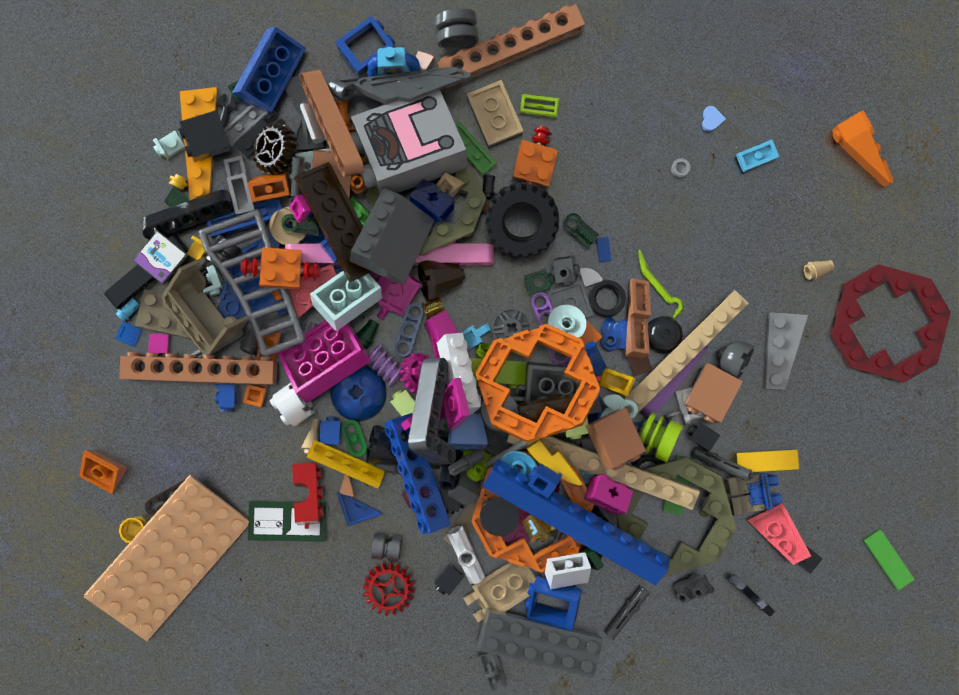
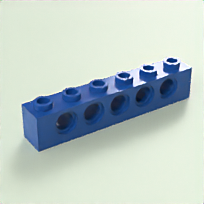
M410 413L387 421L384 424L385 433L392 444V453L396 456L398 462V471L403 476L405 482V491L409 494L411 500V509L417 517L418 529L423 535L435 532L451 524L429 461L409 448L410 428L404 431L401 423L413 415ZM401 433L404 434L405 441L401 439ZM407 452H410L411 460L407 457ZM414 470H415V471L417 472V474H418L417 479L414 477V474H413ZM420 489L424 491V497L420 495ZM427 507L430 509V516L426 512Z

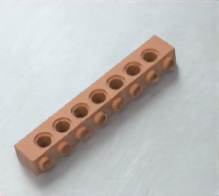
M576 4L572 6L566 5L556 13L549 12L537 21L533 19L528 21L525 26L520 28L518 26L513 27L506 34H497L491 38L492 40L487 42L480 41L474 47L468 50L467 48L461 49L456 55L451 57L449 55L444 56L437 62L438 68L453 67L455 64L460 63L463 65L462 70L470 73L471 78L582 32L584 31L585 23ZM564 20L567 24L560 26L557 22ZM546 27L549 29V32L542 33L540 29ZM530 35L532 36V39L525 40L523 39V36ZM507 42H513L515 46L509 48L505 44ZM490 49H495L498 51V53L496 55H491L488 53V51ZM474 56H478L481 60L479 62H473L471 61V58ZM460 81V82L454 83V84H452V85H449V86H447L446 88H449V87H451V86H454V85H456V84H458V83H461V82H463V81Z
M127 352V356H120L119 379L277 384L278 361H272V357H260V361L253 360V356H241V360H234V356L222 355V359H215V355H203V359H199L194 354H184V358H177V354H165V357H158V353H146V357H141L139 353ZM142 361L145 363V369L143 371H141L139 368V364ZM160 362L164 364V370L162 372L158 370V364ZM179 362L183 364V370L180 373L176 368ZM198 363L202 365L200 373H197L195 369ZM216 364L221 365V372L219 374L214 370ZM236 364H238L241 368V371L238 375H236L233 371V368ZM255 365H258L260 368L258 375H254L252 372V368Z

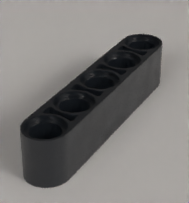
M222 189L147 215L142 219L143 236L150 240L156 231L166 236L228 214L233 208L231 195L227 190Z
M177 235L168 238L185 253L188 252L189 249ZM137 264L112 285L104 295L116 309H121L131 298H135L156 279Z

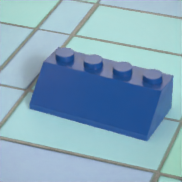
M276 26L266 29L232 94L247 104L272 113L306 48Z

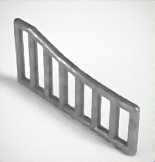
M256 209L199 230V236L205 253L231 285L245 314L250 316L249 323L261 355L267 357L303 344L306 339L288 289L265 287L244 294L239 285L259 278V270L255 277H253L252 273H248L246 277L242 275L236 278L228 270L230 267L241 264V261H245V257H247L248 261L261 257L262 248L224 262L216 254L218 251L260 236L262 237L264 248H273L261 211ZM255 218L259 229L211 246L208 235ZM279 290L281 291L283 302L253 312L249 301ZM287 308L289 320L262 330L260 329L257 321L258 318ZM290 327L294 328L296 338L267 348L264 340L265 336Z

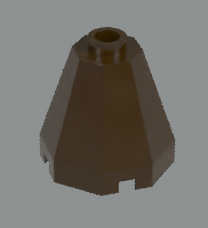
M429 260L420 262L418 264V278L422 282L423 288H421L426 302L435 300L461 285L463 280H465L464 269L460 268L458 264Z

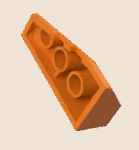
M864 110L840 123L832 130L834 140L883 187L894 182L886 160L880 157V144L874 142L872 134L875 131Z

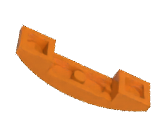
M280 332L264 337L267 348L280 344ZM257 345L258 351L255 360L260 361V357L263 356L261 355L259 346ZM277 353L267 357H272V361H276ZM258 365L253 366L252 372L254 375H258L260 372ZM247 384L242 403L262 407L270 384Z

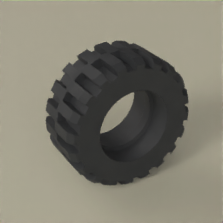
M515 182L511 183L508 187H503L493 196L487 209L485 224L489 239H492L493 245L496 248H500L502 253L506 255L509 253L514 258H518V256L529 258L533 254L534 256L539 255L540 251H545L549 248V244L553 243L559 229V212L555 200L548 194V191L544 188L541 189L534 183L532 185L527 184V182L519 184ZM519 202L533 205L541 217L538 230L527 237H518L511 234L504 222L506 211L512 205Z

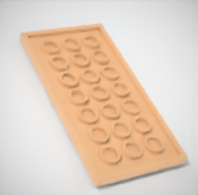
M189 475L84 594V598L148 641L247 528L248 518L192 475Z

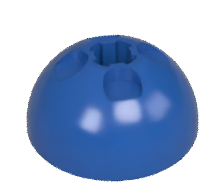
M363 366L331 387L330 398L332 405L342 417L358 422L366 421L375 417L382 410L387 398V388L382 376H378L376 370L373 371L371 367Z

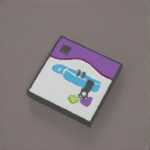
M156 231L133 261L164 285L188 255L163 234Z

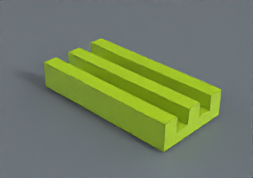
M522 94L520 114L557 119L559 98ZM525 100L555 103V106L526 103ZM524 107L552 110L554 112L524 109Z

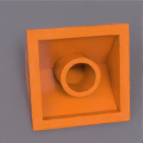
M85 450L82 456L79 477L113 494L127 467L95 450Z

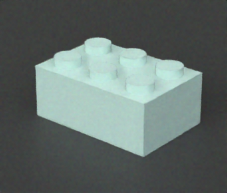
M342 271L310 293L312 305L333 329L338 331L381 300L382 292L380 285L369 274L349 283L344 271Z

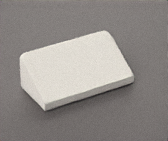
M306 103L300 104L313 142L318 144L326 141L311 105Z

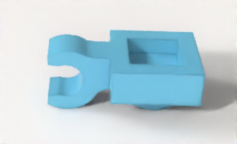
M488 323L477 330L472 325L461 332L467 341L468 351L483 343L481 336L492 331Z

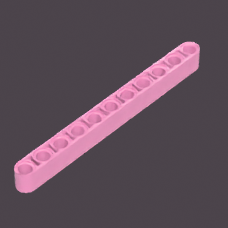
M320 244L285 245V249L302 250L301 266H304L306 261L309 262V265H314L317 262V266H328L330 264L340 266L339 262L335 264ZM450 244L443 248H437L427 255H418L414 266H418L420 262L427 260L458 264L459 266L494 265V245Z

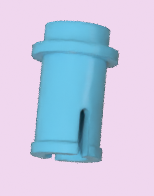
M131 298L121 309H117L116 315L123 322L126 319L129 320L128 317L140 307V304L134 298Z

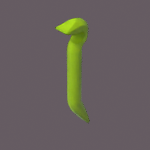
M638 250L639 263L643 275L667 303H676L678 305V309L673 315V319L683 312L684 303L681 299L672 297L651 273L641 251Z

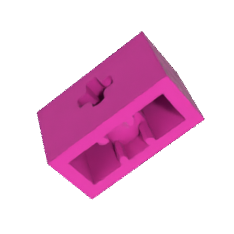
M600 474L599 476L591 477L584 500L615 515L627 513L633 491L628 489L627 485L610 480L611 478L607 475Z

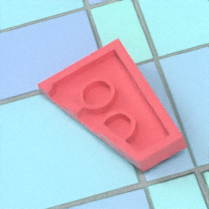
M333 264L321 268L320 277H316V281H314L313 277L305 280L302 276L300 277L299 289H288L298 319L313 307L310 293L337 275Z
M783 503L747 520L792 565L811 557Z

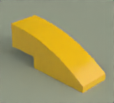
M542 439L527 446V450L540 464H543L557 474L559 472L562 473L561 479L578 486L583 484L581 478L559 449L551 453Z
M798 450L737 453V464L751 469L752 472L799 469Z

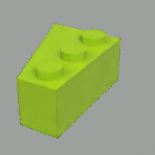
M470 358L473 376L476 378L475 372L483 359ZM506 361L495 383L507 385V388L518 389L519 385H525L526 362Z

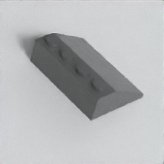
M383 187L351 250L350 262L404 285L435 220L402 195Z
M527 362L523 402L575 393L581 383L564 375L567 366ZM564 432L552 435L558 439L580 446L581 438L570 439V437L565 436Z

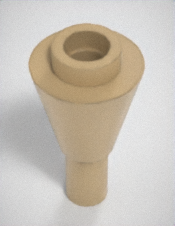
M318 419L312 420L311 430L301 447L305 454H308L314 440L319 441L318 429L320 420Z

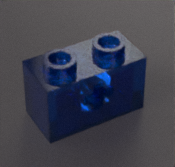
M425 179L409 195L410 202L433 218L439 225L454 210L453 197L447 192L443 193L433 182H428Z

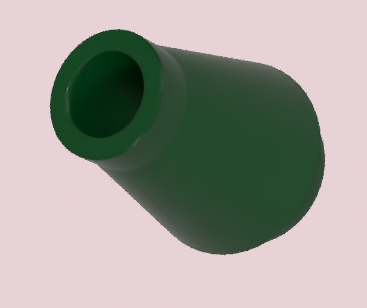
M369 319L356 334L366 349L369 345H372L379 326L372 319Z

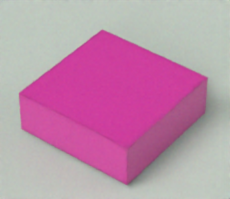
M302 194L296 195L289 207L298 223L304 222L311 211Z
M149 334L148 353L169 354L170 335Z

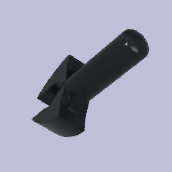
M225 93L216 102V105L222 109L220 120L223 128L226 127L229 112L232 109L237 110V103L233 95H231V102L227 106L225 105L227 97Z

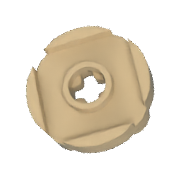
M289 207L276 211L269 223L272 236L282 245L300 244L306 238L309 230L307 218L304 222L298 223ZM291 221L293 222L294 229L288 232L284 224H289Z

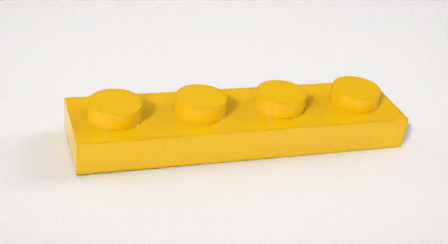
M316 440L313 441L307 454V458L377 489L385 473L384 470Z

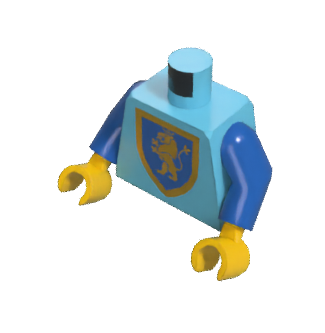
M404 47L379 48L377 55H374L368 61V77L421 71L418 58L408 53Z

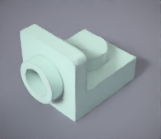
M176 131L160 140L157 138L153 139L156 144L154 146L156 153L167 160L185 149V145Z
M212 265L206 267L208 271L206 277L209 284L213 285L203 289V292L206 295L216 296L221 293L224 283L218 267Z

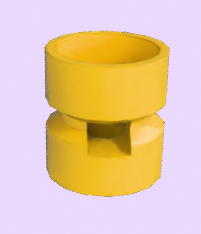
M142 516L124 520L119 528L120 537L125 542L130 543L149 520Z

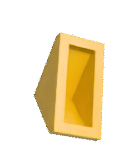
M605 368L598 384L600 387L625 398L628 397L635 378Z

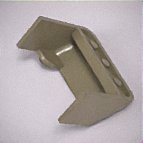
M202 257L178 269L164 291L162 299L167 309L200 352L204 355H209L236 336L248 322L250 316L246 315L240 319H236L233 316L223 318L203 292L206 286V279L199 270L206 260Z

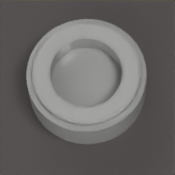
M684 158L676 159L671 166V172L677 178L686 177L691 170L690 163Z

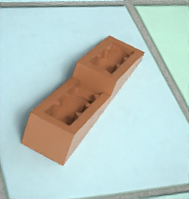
M633 278L630 280L625 357L644 359L650 354L648 318L651 316L649 281Z

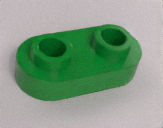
M355 420L345 421L341 427V432L348 452L354 457H361L367 452L368 448L362 428ZM350 426L355 427V431L353 433H350L348 431V428ZM356 444L361 445L360 451L355 450Z

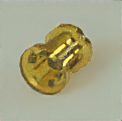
M439 297L427 304H421L427 319H430L432 315L445 311Z

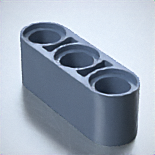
M418 303L408 305L398 333L394 350L401 358H406L412 354L420 330L424 310ZM419 308L420 315L412 317L410 315L411 309ZM407 326H413L415 329L414 333L410 336L404 333V329ZM401 344L408 345L409 350L407 353H399L398 349Z

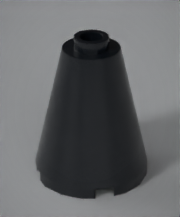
M379 425L373 426L369 438V449L367 448L366 462H397L396 456L392 453V444L385 433V428ZM401 435V439L405 441V437ZM407 452V457L411 460V454Z

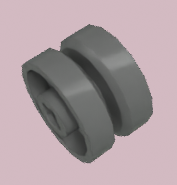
M463 8L450 9L437 14L435 17L436 29L439 31L437 33L438 46L441 48L460 49L472 46L479 41L478 29L475 27L477 25L476 12Z

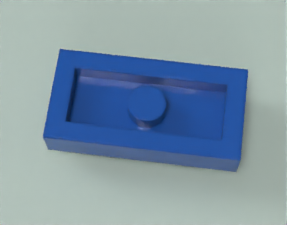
M591 341L585 345V350L596 377L601 375L607 366L594 341Z

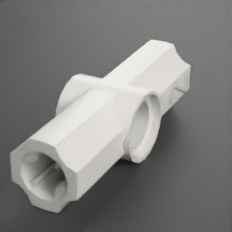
M463 526L451 528L447 535L469 583L477 584L485 578V574ZM464 553L470 554L468 557L462 556Z

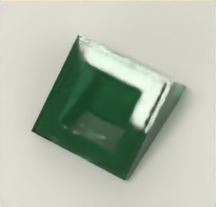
M174 186L164 202L169 207H173L190 201V199Z

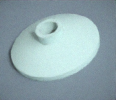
M560 305L554 308L549 315V325L578 338L586 330V318L582 311L575 306ZM563 323H567L569 328L564 327Z

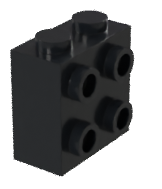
M217 110L180 121L178 133L181 140L185 139L187 144L185 151L188 158L192 157L193 162L230 151V143Z

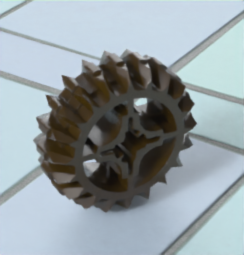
M280 123L268 124V127H263L262 132H258L259 136L255 138L256 143L252 145L255 148L252 152L255 156L253 161L256 162V166L262 172L271 175L281 174L284 171L287 172L288 167H292V157L299 153L296 150L299 146L296 142L298 138L295 136V132L286 125Z

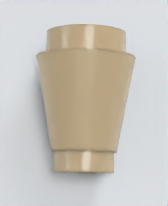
M831 260L808 262L804 266V274L808 280H816L834 271V263Z

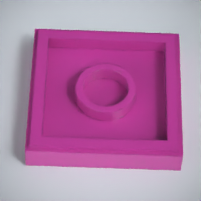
M454 378L444 390L442 405L449 430L456 429L470 416L461 378Z

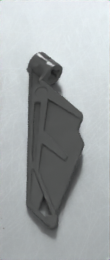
M453 66L347 80L335 78L330 81L328 87L332 96L345 102L350 100L356 91L381 103L389 104L396 100L410 101L454 83L470 81L471 74Z

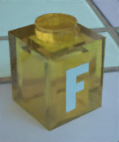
M529 515L521 521L532 542L547 540L552 536L550 533L556 529L533 515Z

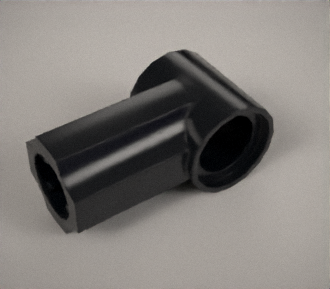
M455 450V462L460 460L461 456H463V452L460 450ZM441 464L442 470L438 482L440 484L439 487L452 491L456 488L459 474L456 476L450 475L448 467L451 464Z

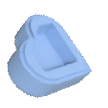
M708 106L702 114L704 118L702 127L705 131L711 132L723 123L726 118L714 106Z

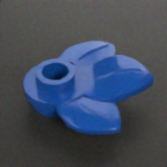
M612 317L605 319L601 327L603 333L601 344L604 349L608 351H614L617 348L626 350L628 320H621L616 323ZM609 338L614 339V342L608 343L607 340Z

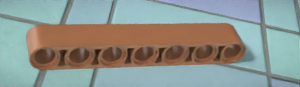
M321 70L300 73L304 92L342 176L346 177L363 173L362 159Z

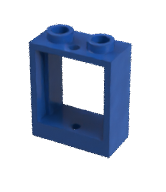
M372 16L335 42L338 50L359 77L368 71V61L374 55H377V52L360 63L347 44L373 27L386 44L383 48H395V41L390 34L386 35L383 31L384 26L378 19L375 21Z
M537 576L534 584L530 583L527 594L530 595V598L527 599L525 609L528 610L527 618L572 631L577 619L582 589L573 586L550 589L547 579ZM539 593L569 601L568 612L538 604Z

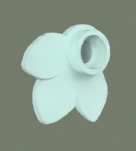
M608 395L603 398L608 408L605 409L600 418L617 409L630 406L632 411L629 415L633 419L638 413V407L635 402L624 400L619 395Z

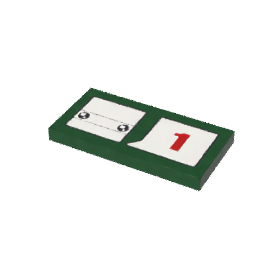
M249 501L248 540L325 542L327 502H320V506H323L324 518H321L320 524L297 525L294 517V503L299 502Z

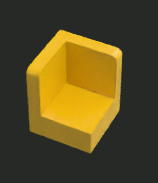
M192 236L191 239L194 242L186 254L198 260L204 257L206 253L201 240Z

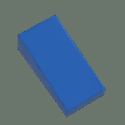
M609 237L597 238L599 263L611 261Z

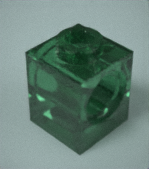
M546 269L524 275L523 277L528 296L548 291L553 284L551 273L547 274ZM542 278L544 285L537 287L534 284V279Z

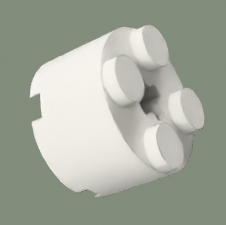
M291 383L276 392L270 400L272 406L282 414L280 417L285 425L297 426L315 413V410H311L313 407L312 402L306 403L295 393Z

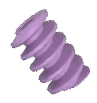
M380 344L368 354L371 362L367 365L374 364L372 370L379 369L377 375H384L383 381L390 380L388 385L392 387L402 378L403 375L399 374V371L403 370V368L396 367L398 361L391 362L392 355L386 357L387 350L380 352L382 347Z

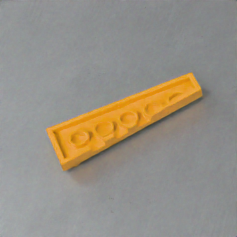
M217 87L180 91L182 121L217 110ZM185 151L189 198L192 200L211 193L213 156L193 162L192 157L188 158Z

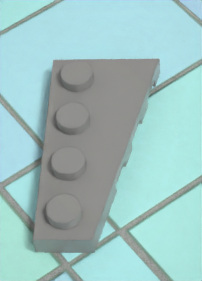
M768 313L764 389L785 390L808 315Z

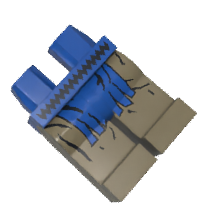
M766 473L752 474L748 481L739 477L725 478L728 495L734 496L748 493L747 495L728 497L731 512L734 516L773 509V506L782 503L780 493L770 494L769 489L771 486L779 485L777 475H767Z

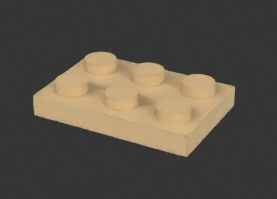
M502 80L467 94L488 147L523 133L522 126Z

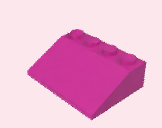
M326 320L304 334L306 341L303 344L277 353L295 393L306 403L371 362L367 351L349 323L335 331Z

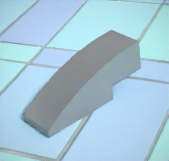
M241 155L225 159L227 181L235 214L238 215L255 210L248 187L250 179L245 157Z

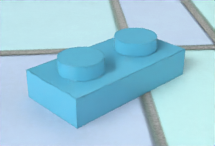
M773 140L736 154L743 172L780 157Z

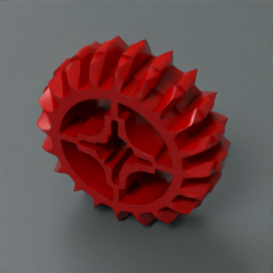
M384 562L382 563V570L376 565L374 567L376 573L371 570L368 572L372 578L365 577L364 579L369 584L363 585V589H368L367 592L363 593V596H370L366 603H374L371 606L372 610L376 606L379 607L378 614L382 612V609H385V616H388L389 610H392V614L396 615V608L403 612L402 604L405 607H409L410 604L406 599L412 601L414 598L409 593H415V589L409 586H413L415 581L408 582L412 574L404 575L407 568H404L402 572L399 571L401 564H397L396 569H394L393 562L389 563V568L386 567ZM392 573L389 581L376 580L382 574ZM397 576L403 581L405 592L396 586ZM393 580L392 589L394 588V591H390L387 597H385L387 592L384 586L387 587ZM373 586L381 590V601L375 596ZM391 596L402 597L397 603L386 604Z

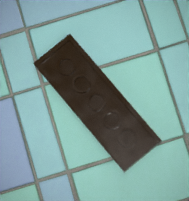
M327 162L296 175L294 179L349 283L373 272L350 262L351 250L363 229V225L330 163Z

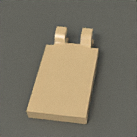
M508 562L487 575L481 582L473 584L474 591L464 596L463 599L467 605H470L475 600L478 601L482 609L473 615L477 622H480L484 619L486 608L506 612L530 595L527 594L530 583L534 584L536 578L529 567H522Z

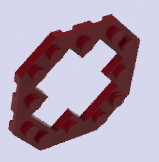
M878 264L844 283L831 337L849 368L905 383L938 364L951 311L932 279ZM886 282L896 298L913 289L931 320V323L916 331L925 348L895 365L885 349L868 358L849 326L865 316L856 299Z

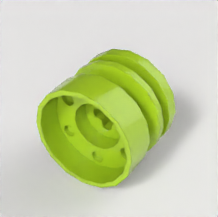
M652 412L644 422L639 437L643 445L644 443L648 445L645 451L646 454L654 447L656 448L655 458L667 463L683 425L671 420L667 427L662 426L664 417L661 416L657 424L654 422L657 414Z

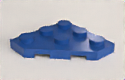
M241 264L228 268L234 278L244 275V273H241ZM258 278L239 285L244 294L263 288L259 286L260 281ZM226 280L222 289L218 311L224 319L229 316L240 319L246 316L245 311L231 285ZM268 295L249 301L253 312L273 305Z

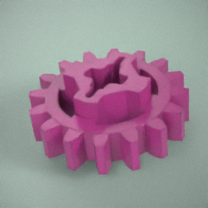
M422 352L413 353L404 358V363L400 364L403 370L399 371V374L403 375L400 381H405L403 387H409V392H415L416 395L422 363L424 359L429 358V355L423 356Z

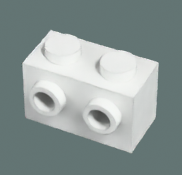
M585 552L547 559L545 569L550 589L588 583L591 566Z

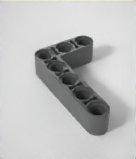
M443 357L424 359L422 363L408 439L410 450L434 465L453 464L456 459L455 449L437 437L448 373V363Z

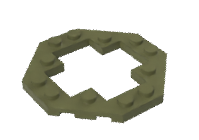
M468 160L467 168L456 172L455 178L464 182V185L458 192L467 195L456 224L452 225L437 219L430 236H427L419 255H427L437 248H443L455 243L458 239L467 238L474 234L487 198ZM376 186L368 188L366 193L369 205L373 209L379 197Z
M687 456L644 468L643 470L673 481L679 475L710 492L701 509L717 518L699 550L681 541L673 557L666 555L670 558L668 571L664 576L717 562L736 530L722 476ZM627 486L628 489L633 491L627 513L617 515L618 522L622 531L641 541L640 538L647 528L648 522L632 513L644 492Z

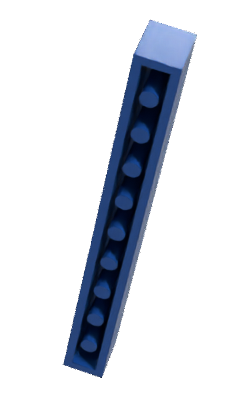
M497 459L487 475L482 487L656 586L667 573L670 558L664 553L653 549L646 543L632 537L629 533L618 529L594 513L564 498L559 493L553 491L549 498H546L527 486L531 480L530 477L510 467L507 463Z

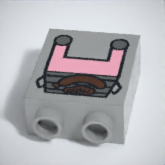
M440 89L410 101L397 100L351 116L354 132L350 133L359 155L363 154L367 163L363 165L364 171L361 173L363 182L367 189L376 186L379 195L383 187L399 193L441 178L445 173L452 174L467 168L465 145Z

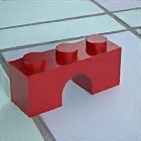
M316 462L292 464L293 484L295 487H307L309 489V496L305 501L294 503L295 523L297 525L320 524L321 518H324L323 506H320L323 490L322 487H319V479H322V470L318 468Z

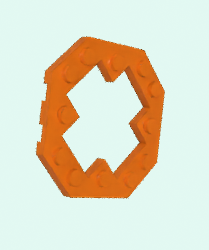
M549 324L541 325L539 328L530 331L525 330L515 333L513 336L505 339L494 340L475 372L492 426L527 443L583 426L600 393V386L586 353L583 340ZM539 343L571 357L572 359L564 375L581 384L565 414L546 406L538 422L535 423L503 408L511 391L495 383V380L511 352L530 359Z
M525 450L520 451L531 456L535 460L537 466H540V463L530 454V452ZM494 465L488 467L485 479ZM572 466L583 484L578 486L563 479H560L571 502L591 512L594 504L584 500L587 487L577 468ZM484 487L481 488L471 522L489 556L500 558L522 567H529L543 573L546 569L547 559L578 554L581 543L568 535L533 554L525 537L506 545L502 536L489 534L480 522V512L483 504L488 499L498 495Z

